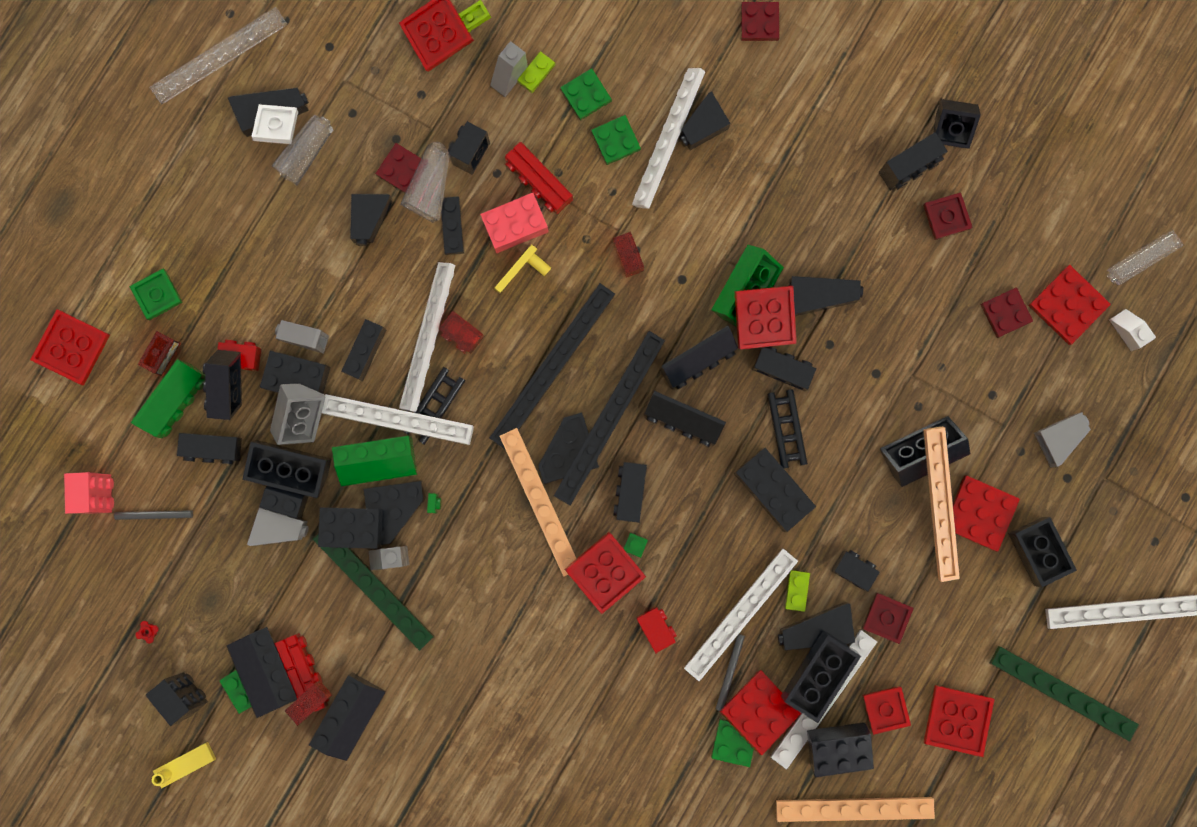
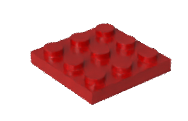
M431 0L399 22L422 65L428 72L474 41L451 0Z
M1068 265L1028 306L1068 345H1072L1111 304L1071 265Z
M793 286L735 291L738 349L797 344Z
M57 309L30 360L84 386L110 334Z
M967 475L964 476L953 502L955 534L998 552L1020 499Z
M610 532L564 569L601 614L646 578L644 573Z
M759 670L719 711L761 756L801 715V712L784 702L781 697L782 692L762 670Z
M935 685L923 743L983 757L995 699Z

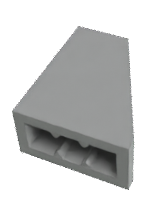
M511 41L498 56L490 84L493 89L504 97L512 90L518 82V78L528 67L526 52Z
M281 320V323L277 325L275 330L276 339L323 354L329 339V335L322 330Z
M1081 412L1034 433L1050 467L1062 465L1090 431L1089 420Z
M259 508L247 545L257 546L302 540L308 532V521Z
M407 546L369 551L370 569H388L409 565Z

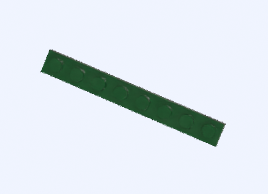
M319 534L313 539L317 545ZM320 547L419 651L434 637L350 548Z
M1000 646L997 647L989 662L1129 742L1139 726L1136 722Z

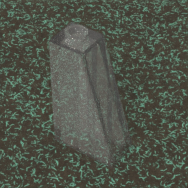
M313 115L292 140V144H289L272 165L273 168L282 177L298 185L333 132V128L330 125L331 122L323 116L319 118Z
M432 142L427 146L400 205L432 223L438 221L441 217L449 163V152L445 145L439 142Z
M1174 230L1167 231L1107 269L1109 272L1107 276L1113 284L1121 285L1184 245Z

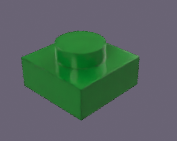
M428 493L427 513H437L441 509V498H438L439 494Z
M630 533L624 550L641 558L648 540Z

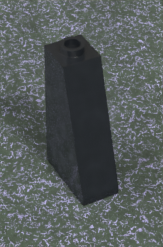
M298 88L228 97L241 131L246 137L251 136L253 133L259 104L295 107L298 110V115L309 111L306 105L309 103L305 93L301 94Z
M792 276L789 279V286H793L795 316L856 303L863 297L861 280Z
M850 603L838 604L781 628L780 634L777 635L779 646H782L784 650L812 648L823 630L845 644L855 643Z

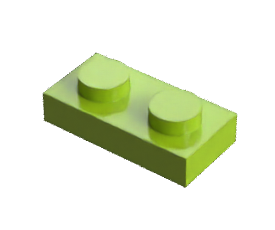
M481 0L459 13L469 32L492 18Z
M540 51L518 78V83L533 93L553 69L555 62Z
M793 570L789 572L785 609L805 612L810 573Z

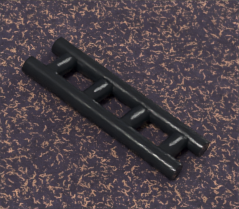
M443 367L414 413L441 419L466 380L461 377L457 381L447 376L450 370ZM442 382L452 387L447 397L437 392ZM432 398L441 403L436 413L426 408ZM420 435L421 437L418 441L425 445L429 437Z
M793 389L786 390L787 396L780 398L775 397V392L767 394L780 464L783 468H789L788 462L796 460L800 461V466L808 464ZM789 404L790 415L779 417L777 406ZM792 422L794 434L783 436L781 424ZM796 441L798 452L786 454L784 443Z

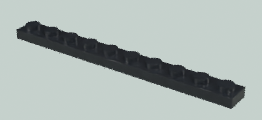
M599 283L489 438L505 449L500 435L516 428L519 431L614 298V292Z
M650 331L647 332L553 497L571 506L665 342L664 339Z

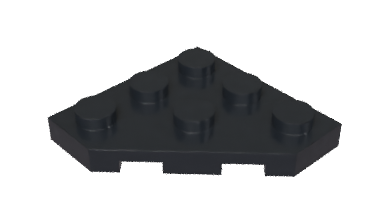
M582 412L563 418L547 451L541 459L538 467L544 484L564 478L589 435ZM597 460L591 470L599 468Z
M422 481L364 489L366 509H383L381 545L393 542L400 530L424 501Z

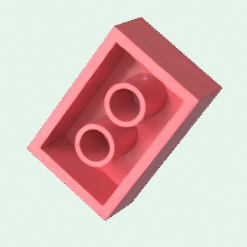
M534 193L480 214L496 253L549 232Z
M90 472L64 474L65 514L112 513L114 507V499L112 497L114 481L111 478V474Z

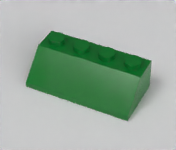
M747 245L711 310L721 319L737 327L735 291L771 288L776 283L784 267L765 249Z
M177 359L131 423L156 438L163 439L171 433L175 421L177 422L182 418L186 406L193 403L197 391L203 389L205 375L191 364Z
M411 436L332 447L334 467L341 486L417 475Z

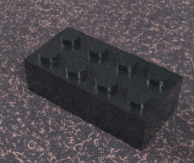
M766 448L761 449L734 473L783 532H788L816 508L815 504Z
M823 630L782 693V699L794 709L819 723L858 663L861 655Z

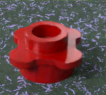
M142 621L139 631L136 632V638L143 639L146 643L150 644L154 641L159 628L157 625Z

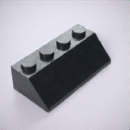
M726 326L662 365L660 372L672 390L674 388H677V390L687 385L686 381L691 378L696 380L703 375L702 371L705 369H714L720 365L718 361L723 358L728 360L736 355L735 351L738 349V346L729 326Z
M656 391L653 392L644 413L647 421L657 424V422L665 424L664 428L672 432L675 429L681 431V435L688 439L697 438L700 440L699 443L706 447L716 444L726 424L723 420Z
M949 416L880 448L892 476L901 487L928 475L923 429L945 427L949 464L971 454L968 438Z
M259 440L252 441L242 480L318 498L328 477L332 459Z
M267 627L226 645L256 719L297 700Z
M353 672L349 674L310 741L309 746L327 756L347 761L386 691Z

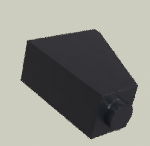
M712 91L707 94L681 130L680 140L684 147L687 146L689 150L725 132L730 127L731 123Z
M351 194L350 239L353 243H356L358 246H367V243L374 242L392 204V198L389 194Z

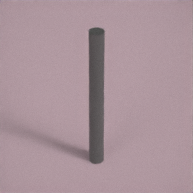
M193 510L114 513L115 520L193 518Z
M737 635L715 708L716 710L720 711L725 706L744 642V635Z

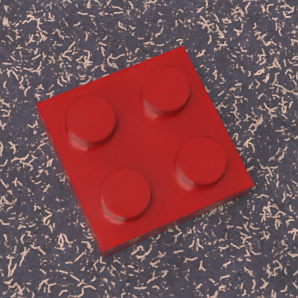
M901 686L862 695L873 735L911 726Z

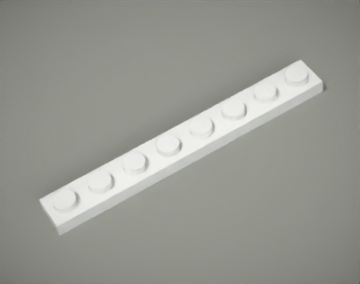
M688 68L684 75L683 82L677 92L676 99L670 109L669 116L663 126L662 133L656 143L655 150L649 160L638 191L635 194L632 205L637 208H650L705 74V71L701 68Z
M438 262L402 395L400 409L416 412L419 406L426 373L429 369V362L444 313V306L449 295L451 280L454 276L455 265L451 263Z
M325 394L326 398L322 414L470 445L474 429L473 425Z
M782 549L684 669L700 681L797 564L798 560Z
M1197 595L1045 609L1048 629L1195 616L1197 615Z
M859 630L854 637L855 643L849 644L851 648L861 655V658L819 723L877 643L876 640L862 630ZM801 713L770 757L787 769L807 742V730L816 729L819 723Z

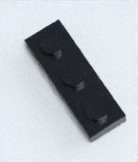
M459 196L440 198L445 255L464 254Z

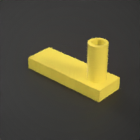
M531 244L496 285L494 290L500 294L526 262L543 276L550 271L551 267L535 254L537 248Z
M206 742L153 770L155 775L152 777V783L155 786H160L162 789L216 760L209 743Z

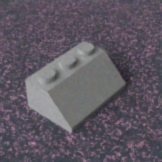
M301 384L280 385L270 428L277 445L315 441L326 398L324 394Z

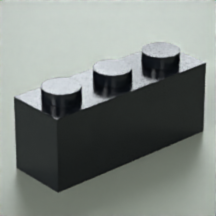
M365 319L341 372L363 381L387 330L383 326Z
M769 346L760 349L752 370L802 391H807L817 368L812 367L813 364L808 361L802 360L800 362L795 360V356L784 353L782 355L777 352L776 348Z
M179 433L177 456L183 457V461L195 462V458H202V462L214 463L215 459L221 460V464L233 465V461H240L242 438Z
M624 462L623 466H619L618 477L622 479L621 485H617L616 496L619 497V503L614 504L613 516H617L616 520L640 523L647 465Z

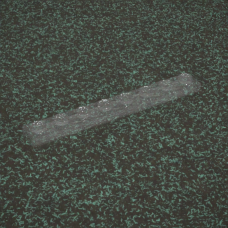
M274 7L150 86V89L158 101L164 104L288 24L278 9Z

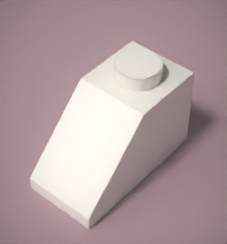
M1127 309L1109 320L1130 351L1140 349L1156 338L1146 322Z

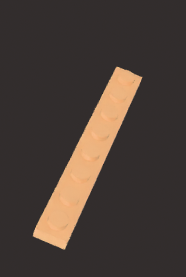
M942 426L923 429L937 573L940 582L960 579L946 430Z
M518 428L500 435V438L564 577L568 575L564 569L577 558Z
M934 798L776 800L777 822L935 819Z

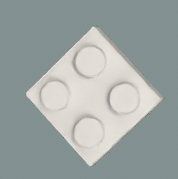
M259 104L252 133L253 141L292 144L298 115L297 108Z

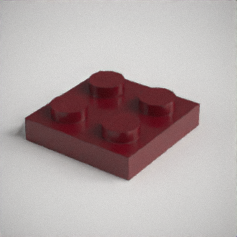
M779 2L741 3V41H779Z
M395 143L375 174L408 195L428 166V163Z
M961 192L923 204L934 240L973 228Z
M1017 287L980 304L997 338L1033 322Z
M876 593L862 629L900 644L914 608Z

